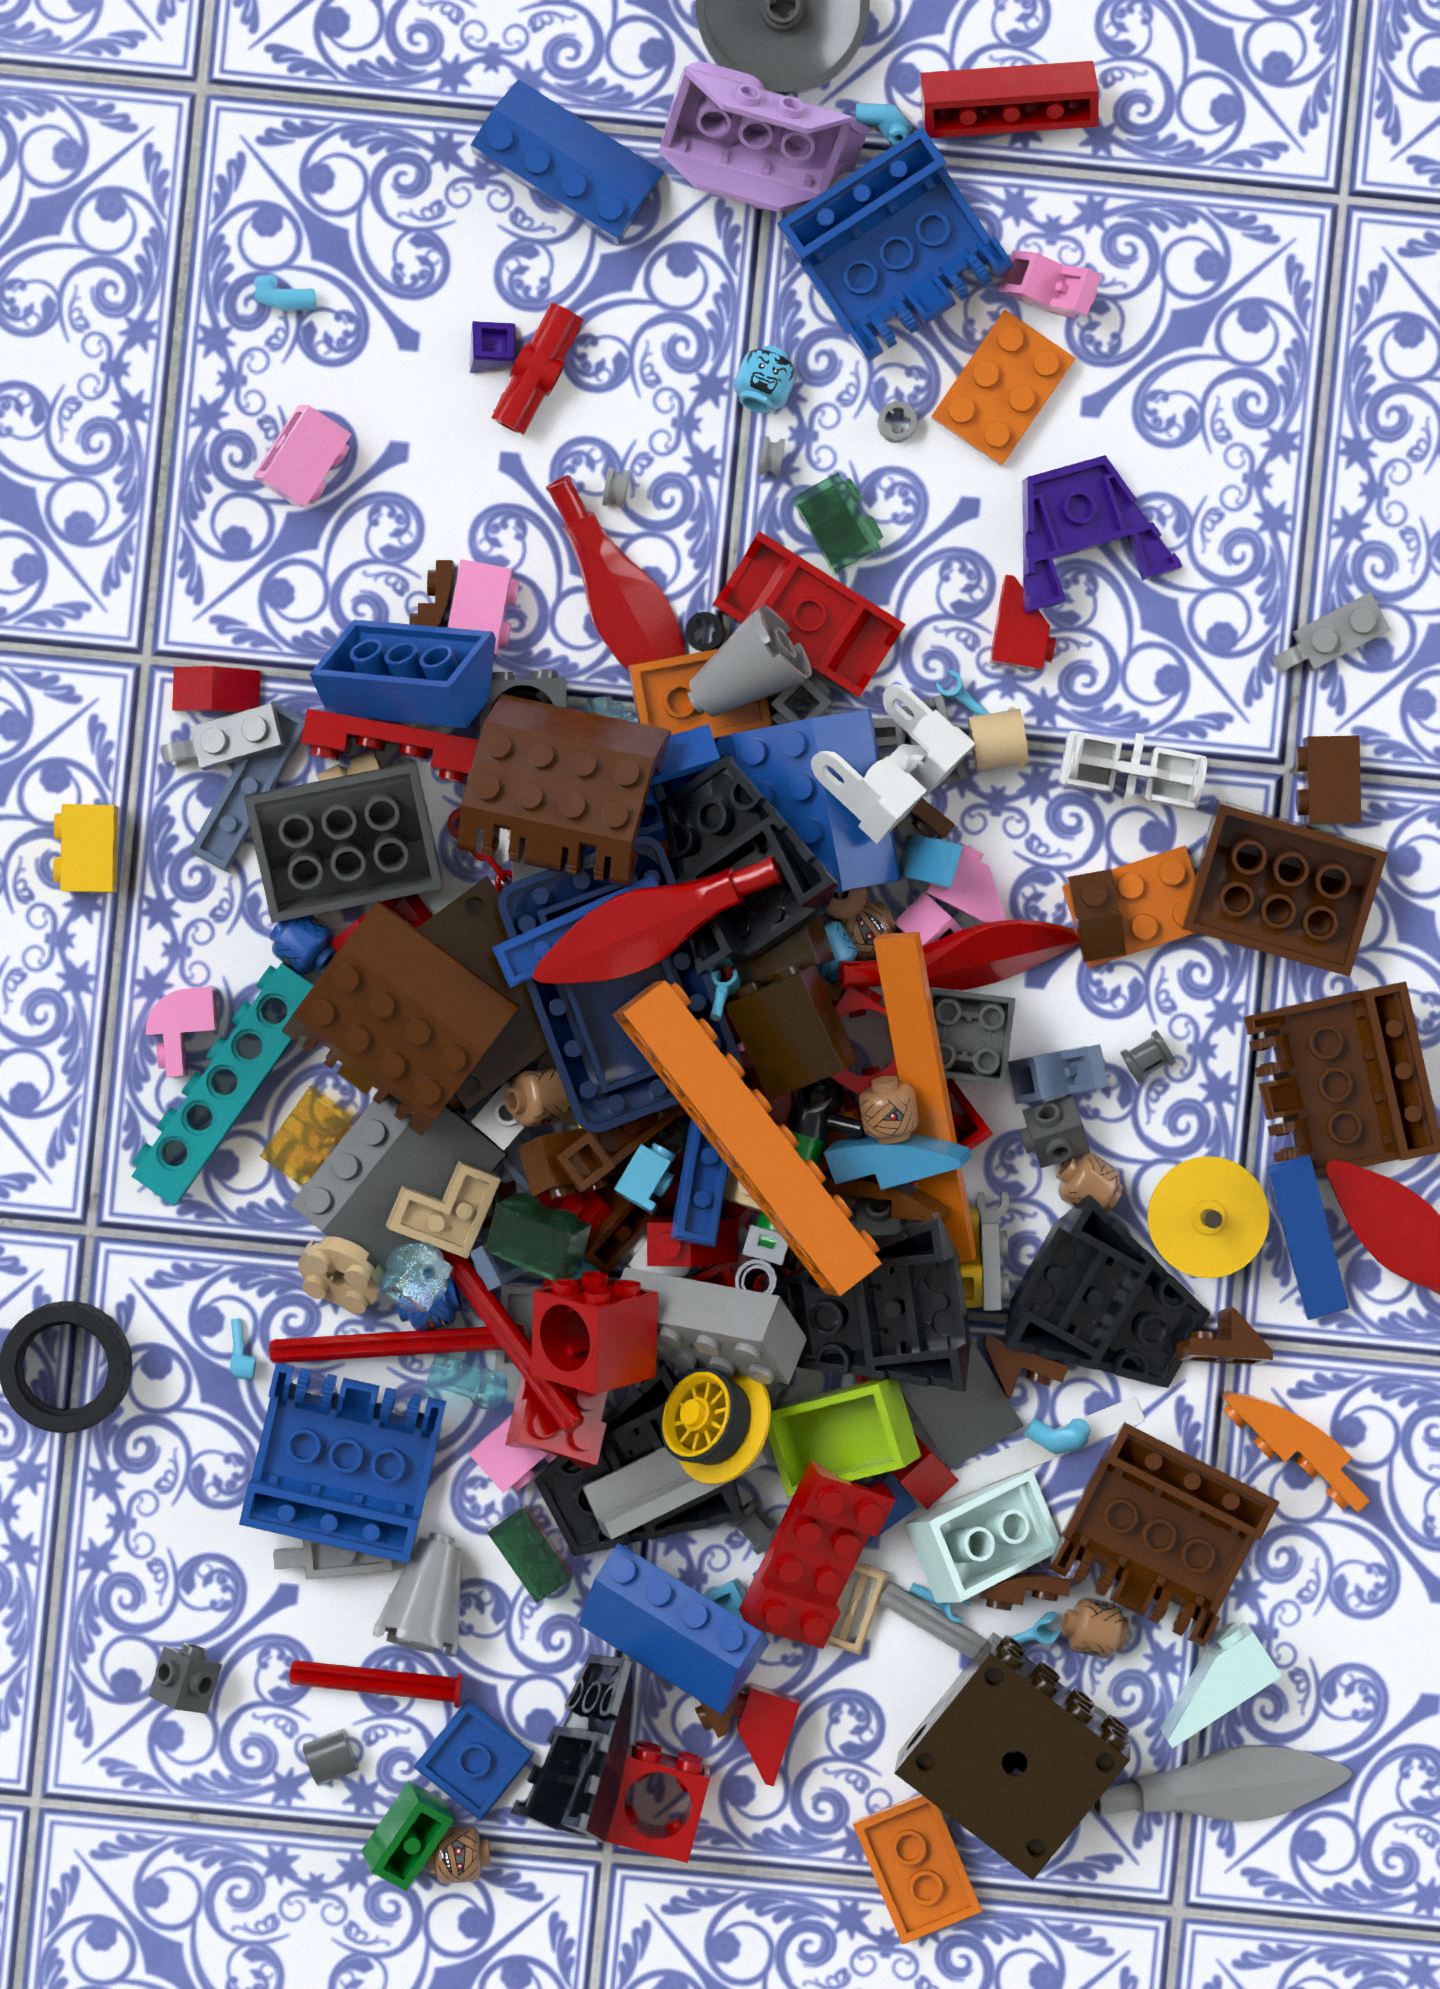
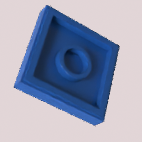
M467 1698L413 1768L478 1820L482 1821L533 1757L535 1751Z

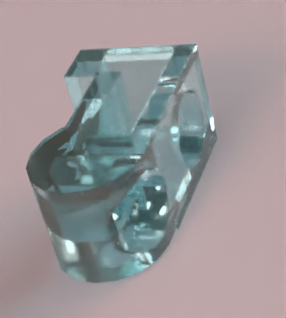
M437 1353L434 1356L422 1396L439 1399L442 1390H446L470 1398L472 1403L480 1409L490 1410L503 1402L506 1396L507 1384L504 1377L495 1370L444 1353Z

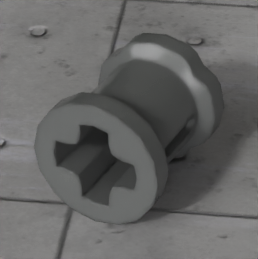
M1157 1030L1151 1032L1150 1039L1130 1051L1125 1049L1120 1052L1138 1084L1145 1081V1076L1165 1064L1172 1066L1176 1063L1171 1051Z
M754 1497L743 1506L746 1519L732 1523L728 1522V1524L732 1528L737 1527L754 1545L753 1551L758 1555L769 1547L779 1524L775 1525L759 1507L760 1500Z

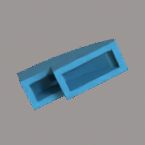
M907 835L899 860L901 879L927 887L930 885L948 890L951 888L963 845L924 836Z
M910 1134L909 1139L893 1144L878 1143L876 1138L869 1135H864L861 1138L850 1137L834 1141L824 1151L835 1185L876 1174L881 1190L962 1168L972 1157V1154L968 1147L942 1139Z

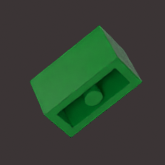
M408 1780L361 1850L370 1872L407 1891L454 1821L444 1799Z

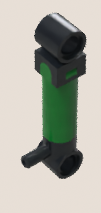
M827 1077L791 1092L793 1103L786 1127L797 1139L799 1145L794 1149L805 1161L811 1159L819 1168L830 1130L857 1138L864 1136L865 1131L861 1120L837 1114L843 1106L844 1093L842 1087L834 1079ZM824 1085L826 1093L823 1101L819 1104L811 1105L810 1094L812 1090L817 1086ZM760 1212L756 1226L750 1225L742 1251L743 1255L753 1260L747 1261L739 1267L735 1275V1287L755 1291L754 1282L760 1274L767 1273L769 1276V1286L763 1293L777 1295L784 1300L788 1292V1280L780 1267L794 1271L798 1258L763 1212Z

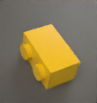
M62 804L61 813H55L54 839H61V857H54L53 881L54 883H60V891L117 893L119 806Z

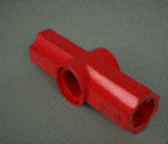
M550 303L530 343H525L509 375L511 380L502 393L496 408L493 410L492 420L513 432L525 435L545 395H550L566 363L563 360L582 328L583 318L560 305Z

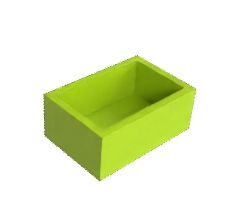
M872 1379L783 1402L777 1407L771 1408L768 1438L786 1497L794 1495L810 1460L819 1463L841 1479L854 1481L905 1468L921 1457L902 1391L897 1380Z

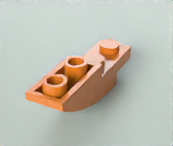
M1226 1390L1221 1395L1228 1404L1223 1409V1412L1240 1429L1246 1423L1258 1435L1252 1442L1270 1460L1277 1455L1286 1462L1298 1451L1300 1456L1295 1460L1296 1463L1312 1479L1318 1474L1323 1477L1330 1485L1325 1493L1342 1510L1349 1505L1358 1513L1370 1502L1360 1489L1340 1470L1353 1457L1315 1425L1286 1408L1249 1394Z

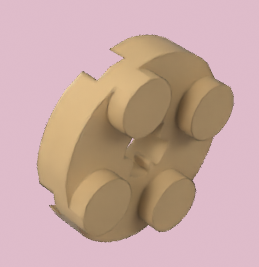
M334 1236L324 1237L321 1243L314 1244V1240L310 1241L298 1263L299 1272L304 1279L302 1289L307 1295L314 1299L324 1298L336 1305L343 1306L354 1314L364 1313L366 1308L376 1301L385 1284V1274L379 1264L374 1269L367 1261L370 1254L364 1248L349 1240Z

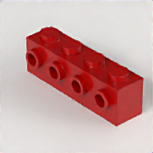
M1093 61L920 73L923 126L930 138L1099 127V89Z

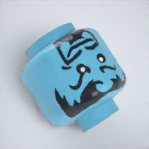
M765 346L764 350H751L744 356L734 380L735 392L739 395V402L743 406L754 412L767 414L771 410L780 409L785 405L797 377L796 369L787 360L788 354L785 351L774 346Z

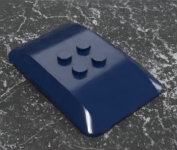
M637 837L634 848L638 855V860L631 884L650 875H654L658 886L677 884L661 843L653 837ZM594 852L584 856V864L578 876L567 873L568 863L566 862L562 872L547 869L505 886L498 897V911L508 939H511L626 886L610 883V868L604 882L594 879L593 867L596 853ZM689 937L662 961L647 969L617 979L565 984L541 983L533 978L525 981L574 1117L578 1124L586 1131L594 1133L603 1132L679 1104L612 1016L614 1012L653 982L666 980L670 985L676 982L691 1001L687 1009L697 1020L705 1019L718 1036V1039L713 1043L725 1056L730 1053L742 1067L741 1057L724 1010L721 1020L714 1021L710 1018L716 989L710 973L703 976L697 975L694 960L698 958L694 940H690Z

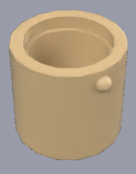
M1011 706L1007 711L968 717L970 739L976 743L972 748V754L977 772L1016 765L1024 768L1029 763L1027 739L1020 709Z

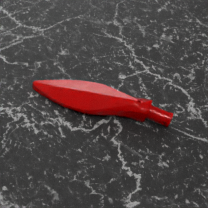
M563 476L548 484L545 488L550 493L565 522L561 527L571 544L580 568L591 619L600 638L617 661L629 672V665L686 655L681 631L667 598L658 585L612 541L600 525L594 512L587 511L572 482L571 476Z
M771 855L767 859L737 871L730 867L717 874L694 881L640 888L617 895L588 912L577 921L539 961L533 972V979L549 984L598 982L617 979L647 969L666 958L710 919L726 909L743 902L745 895L775 883H781L783 877L779 864L775 857Z
M1015 919L974 925L940 940L922 945L929 987L968 990L996 983L1062 954L1074 947L1079 939L1076 932L1069 927L1034 920ZM877 960L840 961L838 964L840 988L882 986Z
M1332 1160L1327 1162L1326 1173L1335 1197L1348 1224L1367 1251L1390 1272L1440 1295V1215L1415 1192L1386 1176L1343 1161Z

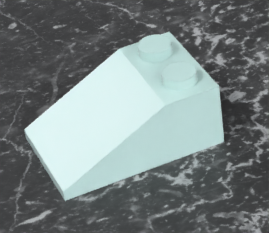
M1026 1470L942 1504L904 1523L936 1603L962 1602L1052 1556L1060 1538L1033 1470Z
M1235 1622L1229 1623L1213 1635L1216 1641L1208 1645L1160 1728L1172 1748L1282 1677L1254 1632L1245 1622L1239 1626Z

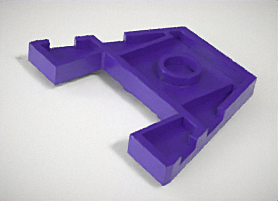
M1106 455L1028 476L1022 480L1023 607L1025 614L1057 606L1066 601L1053 559L1127 538L1142 581L1175 572L1182 568L1180 559L1175 553L1171 554L1160 539L1162 534L1153 522H1148L1135 503L1137 501L1136 497Z

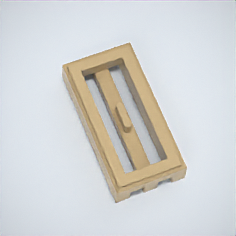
M857 1562L853 1571L860 1574L838 1638L830 1634L826 1644L860 1655L888 1572ZM868 1576L876 1578L855 1642L852 1643L846 1640ZM849 1577V1579H848V1581H847V1583H846V1585H845V1587H844V1589H843V1592H842V1594H841V1596H840V1598H839V1600H838V1602H837V1606L839 1607V1609H840V1606H841V1603H842L844 1594H845V1592H846V1589H847V1586H848L850 1577Z

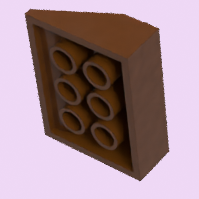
M1217 799L1205 837L1182 928L1350 977L1388 852L1382 846Z

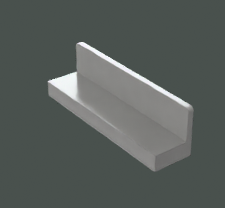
M663 1447L585 1485L583 1491L602 1533L610 1539H614L724 1484L709 1485L693 1479L682 1468L679 1460L673 1457L666 1447ZM762 1450L753 1464L740 1476L767 1464Z

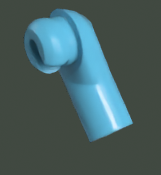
M856 103L855 120L863 125L877 126L890 145L894 146L913 133L910 122L895 105Z
M274 275L257 276L254 280L256 291L253 292V295L258 303L282 311L314 310L316 307V293L313 288L277 289L278 280Z
M1034 1417L1023 1435L1054 1454H1061L1083 1448L1088 1443L1091 1429L1089 1424L1080 1418L1072 1419L1066 1427L1053 1429Z

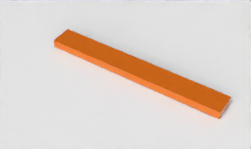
M920 932L878 934L873 941L899 1082L907 1083L913 1087L918 1109L919 1125L910 1134L942 1139L957 1144ZM962 1168L917 1180L919 1189L938 1199L948 1208V1217L941 1220L959 1254V1261L973 1262L977 1257Z

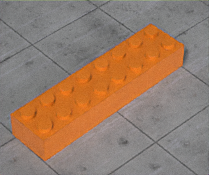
M666 980L653 982L614 1012L612 1016L825 1294L842 1296L882 1264L875 1255L880 1251L878 1245L864 1229L859 1232L848 1220L853 1214L842 1198L837 1194L833 1197L828 1194L822 1186V1183L826 1180L825 1176L811 1159L805 1161L794 1149L799 1143L792 1132L784 1124L778 1126L767 1113L772 1110V1107L758 1089L751 1091L741 1080V1077L745 1075L743 1068L730 1053L725 1056L713 1043L718 1039V1036L703 1018L697 1020L687 1009L691 1001L676 982L672 985L667 983Z

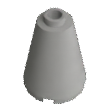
M765 605L754 610L689 681L691 691L688 692V698L700 714L706 712L712 717L718 716L804 683L812 675L811 665L800 642L796 645L792 644L786 635L791 631L790 627L774 610Z
M430 1532L429 1539H419L411 1554L409 1564H406L374 1625L373 1636L378 1638L383 1636L384 1632H387V1642L432 1654L434 1648L443 1650V1647H446L444 1656L456 1657L459 1643L461 1549L454 1546L455 1538Z

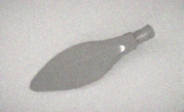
M1241 1745L1225 1748L1169 1771L1147 1776L1129 1777L1128 1784L1108 1787L1093 1806V1810L1099 1817L1104 1814L1136 1809L1140 1813L1158 1811L1181 1812L1233 1822L1253 1821L1281 1815L1297 1809L1338 1788L1351 1777L1352 1773L1341 1763L1296 1749L1270 1745Z

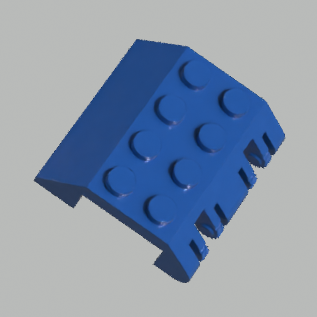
M923 127L777 223L801 269L846 337L868 363L884 353L875 337L878 336L888 349L897 344L893 331L885 324L894 317H897L904 328L912 334L920 328L911 313L914 312L923 324L926 325L956 305L953 296L948 290L949 288L961 301L970 296L967 285L958 276L965 270L969 269L977 281L985 286L992 281V278L984 265H987L997 277L1013 267L1009 256L997 238L989 236L946 171L947 163Z
M871 709L809 718L734 733L714 739L719 756H729L734 760L839 883L835 892L902 881L893 830L876 844L858 827L861 821L818 781L811 768V760L818 752L830 751L842 757L864 778L870 767L877 761H880ZM826 765L828 771L836 779L844 783L843 778L833 768Z
M277 1362L268 1397H270L254 1470L252 1478L248 1482L239 1525L409 1564L422 1516L447 1401L428 1397L425 1413H421L419 1411L422 1395L413 1393L408 1401L407 1415L392 1412L396 1401V1389L386 1387L381 1404L377 1403L379 1385L343 1378L340 1393L338 1394L335 1393L337 1376L328 1374L327 1378L324 1379L321 1390L323 1395L319 1396L307 1393L312 1378L310 1369L301 1368L297 1384H294L295 1366Z

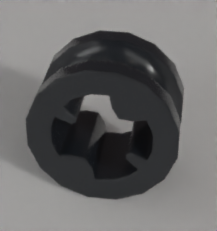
M696 613L686 624V639L690 646L697 651L713 650L723 640V623L713 613ZM700 620H707V625L712 622L717 628V631L712 633L713 641L710 643L702 644V638L697 642L692 636V633L697 631V622Z

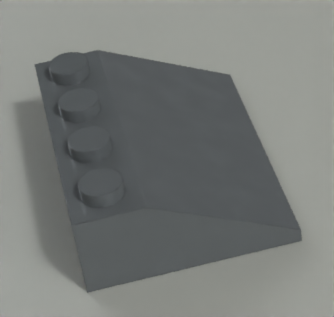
M416 762L244 796L271 923L374 903L378 900L384 901L443 889L438 853Z
M390 1094L387 1100L383 1101L380 1105L374 1100L370 1103L290 1205L327 1236L343 1238L364 1248L370 1254L367 1261L374 1269L379 1264L384 1271L385 1280L400 1290L403 1283L410 1278L434 1248L432 1245L389 1230L386 1227L387 1220L402 1185L442 1200L458 1160L494 1173L508 1154L458 1113L451 1111L446 1105L423 1136H420L407 1126L413 1118L412 1115L408 1113L402 1121L394 1116L396 1108L401 1102Z

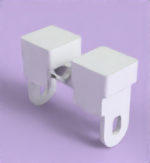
M891 684L885 689L883 693L884 709L919 745L902 744L889 757L886 756L884 759L873 764L866 772L864 778L835 752H818L811 760V768L818 781L861 821L858 827L876 844L908 815L923 795L927 797L959 765L976 744L958 726L954 727L937 710L933 712L912 691L899 684ZM896 699L902 701L913 712L914 717L908 715L897 704ZM826 765L833 768L843 778L844 783L836 779L828 771Z
M1070 731L1066 738L1058 782L1064 786L1108 794L1113 791L1116 772L1128 774L1122 806L1131 807L1137 776L1146 778L1143 793L1145 801L1194 810L1198 807L1207 770V758L1201 755L1157 747L1151 752L1149 766L1140 764L1145 735L1136 733L1131 762L1119 761L1122 747L1121 740Z

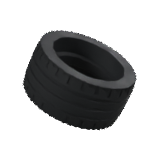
M53 1302L26 1314L11 1329L0 1353V1384L10 1406L28 1423L42 1430L55 1433L79 1432L103 1421L123 1401L132 1378V1354L125 1334L118 1324L105 1312L82 1302ZM70 1324L82 1327L98 1338L106 1352L109 1369L105 1386L94 1400L83 1407L64 1410L48 1406L34 1396L26 1383L23 1363L27 1348L37 1334L50 1326Z

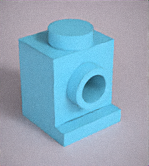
M653 1143L650 1149L640 1144L615 1186V1193L654 1215L658 1207L652 1200L655 1195L663 1198L675 1177L669 1171L672 1168L676 1155L656 1143Z

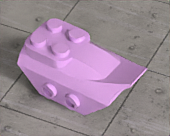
M698 61L685 66L681 73L658 153L698 190L705 191L714 197H726L744 202L756 209H768L780 213L805 205L829 189L830 184L837 177L854 169L869 127L854 120L853 116L813 105L793 96H785L766 90L761 81L750 74Z

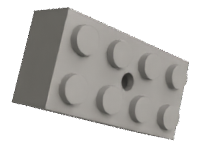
M624 1268L620 1280L638 1281L641 1283V1288L658 1292L656 1359L671 1361L685 1369H694L695 1366L711 1368L726 1377H731L733 1374L749 1376L752 1380L762 1384H771L772 1381L785 1384L790 1383L807 1338L780 1296Z

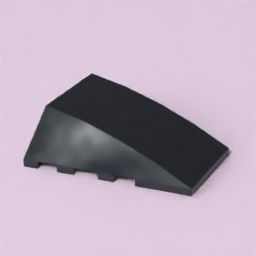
M725 756L659 802L670 856L672 859H676L679 878L676 880L677 884L708 877L730 867L737 871L767 859L771 855L775 857L779 864L783 877L781 883H775L745 895L743 902L713 917L689 936L690 940H694L698 958L694 960L697 975L703 976L757 958L826 911L839 883L731 757Z
M1088 1194L1053 1224L1011 1298L1003 1347L1168 1388L1183 1362L1176 1361V1344L1191 1338L1192 1332L1201 1331L1210 1312Z
M940 1217L875 1242L880 1249L875 1255L882 1264L842 1296L825 1294L806 1269L786 1277L788 1280V1292L783 1302L807 1338L796 1365L797 1368L845 1375L850 1373L868 1376V1378L891 1379L910 1382L913 1385L926 1387L931 1385L945 1387L948 1390L966 1391L971 1336L959 1254Z
M666 1364L656 1372V1378L646 1380L601 1420V1422L607 1424L596 1466L583 1469L576 1467L570 1459L559 1457L534 1479L573 1556L615 1548L618 1542L625 1546L637 1541L653 1540L667 1537V1535L688 1530L694 1531L708 1528L711 1525L725 1522L732 1523L746 1519L736 1480L734 1479L614 1539H610L602 1533L583 1491V1487L665 1447L660 1431L661 1413L669 1392L679 1381V1378Z
M589 1655L564 1705L570 1713L563 1727H553L547 1739L551 1746L542 1767L534 1765L527 1778V1781L533 1784L525 1802L516 1800L510 1812L511 1814L571 1836L606 1842L618 1801L627 1753L632 1694L631 1661L624 1658Z

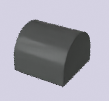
M344 1728L303 1744L307 1765L318 1786L359 1770Z

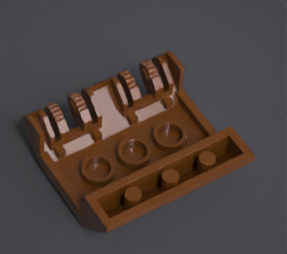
M501 694L485 719L461 803L458 849L478 853L481 844H483L482 855L493 857L499 846L500 828L511 830L508 849L509 861L520 863L525 849V864L562 872L567 861V873L578 876L584 864L585 847L596 849L593 867L594 879L604 882L610 868V883L629 887L638 860L634 845L653 774H661L672 733L671 730Z
M378 900L311 988L281 1032L294 1042H297L302 1035H305L307 1039L301 1047L308 1052L315 1049L320 1042L330 1049L324 1061L325 1065L332 1069L337 1061L341 1062L342 1066L337 1074L365 1095L369 1093L372 1087L376 1088L378 1091L372 1100L379 1105L386 1101L391 1094L401 1102L396 1108L394 1116L402 1121L408 1113L412 1115L413 1118L407 1126L420 1136H423L517 1011L519 1005Z
M1406 981L1357 990L1243 1017L1247 1035L1264 1032L1265 1036L1249 1041L1250 1050L1259 1052L1271 1049L1273 1046L1276 1062L1263 1063L1255 1068L1256 1077L1272 1074L1274 1077L1273 1080L1258 1084L1266 1120L1283 1117V1122L1267 1126L1269 1136L1275 1135L1278 1137L1292 1132L1295 1147L1282 1148L1273 1153L1275 1162L1309 1155L1317 1178L1327 1175L1326 1165L1327 1162L1332 1160L1366 1167L1440 1152V1131Z
M1123 1422L1101 1455L1067 1521L1048 1569L1066 1577L1075 1559H1077L1071 1580L1080 1584L1087 1577L1092 1560L1104 1566L1097 1580L1095 1593L1104 1597L1111 1587L1113 1580L1116 1579L1109 1600L1140 1616H1144L1152 1600L1155 1599L1148 1620L1156 1624L1164 1617L1169 1600L1177 1603L1181 1607L1173 1623L1172 1632L1182 1636L1192 1618L1193 1621L1187 1635V1640L1204 1648L1220 1620L1217 1613L1255 1539L1261 1540L1280 1501Z

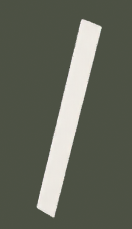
M1136 1397L1129 1398L1081 1418L1089 1424L1091 1429L1086 1445L1117 1433L1123 1422L1135 1426L1145 1421ZM1027 1440L952 1471L959 1481L938 1499L935 1505L940 1506L1069 1452L1054 1454L1034 1441Z

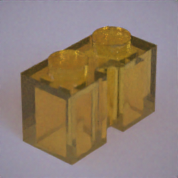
M310 1085L260 1154V1157L300 1186H304L326 1160L325 1156L334 1144L337 1146L353 1126L350 1122L355 1114L315 1085Z

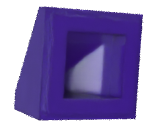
M472 321L470 373H480L514 365L516 361L515 323Z

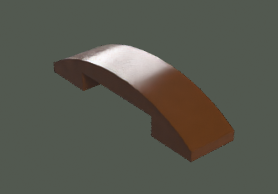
M676 1104L603 1132L594 1133L586 1131L554 1158L579 1193H582L615 1168L616 1164L639 1148L640 1144L643 1145L676 1118L683 1116L686 1111L680 1104Z
M832 1175L825 1176L826 1180L822 1183L828 1194L892 1200L891 1218L930 1221L938 1217L941 1219L948 1217V1208L927 1192L908 1183L881 1190L876 1175H869L836 1185Z

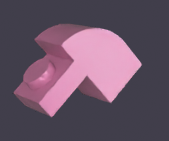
M1019 250L1012 251L1010 260L1013 267L1004 273L998 291L1028 305L1060 316L1075 319L1076 314L1088 315L1090 307L1097 296V287L1102 276L1101 274L1088 268L1064 266L1039 253Z
M216 987L180 989L161 998L152 1008L146 1023V1035L163 1034L164 1043H157L156 1051L158 1068L166 1069V1077L188 1076L185 1032L219 1030Z

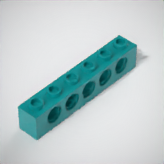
M281 963L277 969L272 965L267 968L256 984V987L262 990L252 1004L245 1001L231 1020L236 1025V1028L227 1040L220 1036L206 1056L212 1062L203 1075L195 1072L181 1091L182 1094L187 1096L177 1111L170 1107L158 1123L156 1128L162 1132L153 1146L146 1142L132 1160L131 1164L137 1167L131 1176L172 1206L179 1204L293 1042L292 1039L281 1031L314 986V983L296 973L284 963ZM273 998L281 999L287 1006L285 1019L277 1024L270 1022L264 1014L266 1003ZM249 1033L258 1036L262 1042V1051L254 1059L246 1058L239 1049L241 1039ZM222 1069L232 1071L237 1078L236 1089L230 1094H223L215 1087V1076ZM196 1105H204L212 1113V1122L204 1130L195 1128L190 1122V1112ZM172 1140L182 1142L187 1149L186 1160L181 1165H174L165 1157V1148Z

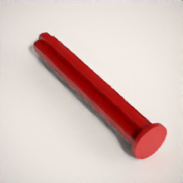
M296 1660L290 1666L289 1681L292 1685L454 1702V1707L459 1708L463 1673H458L457 1678Z

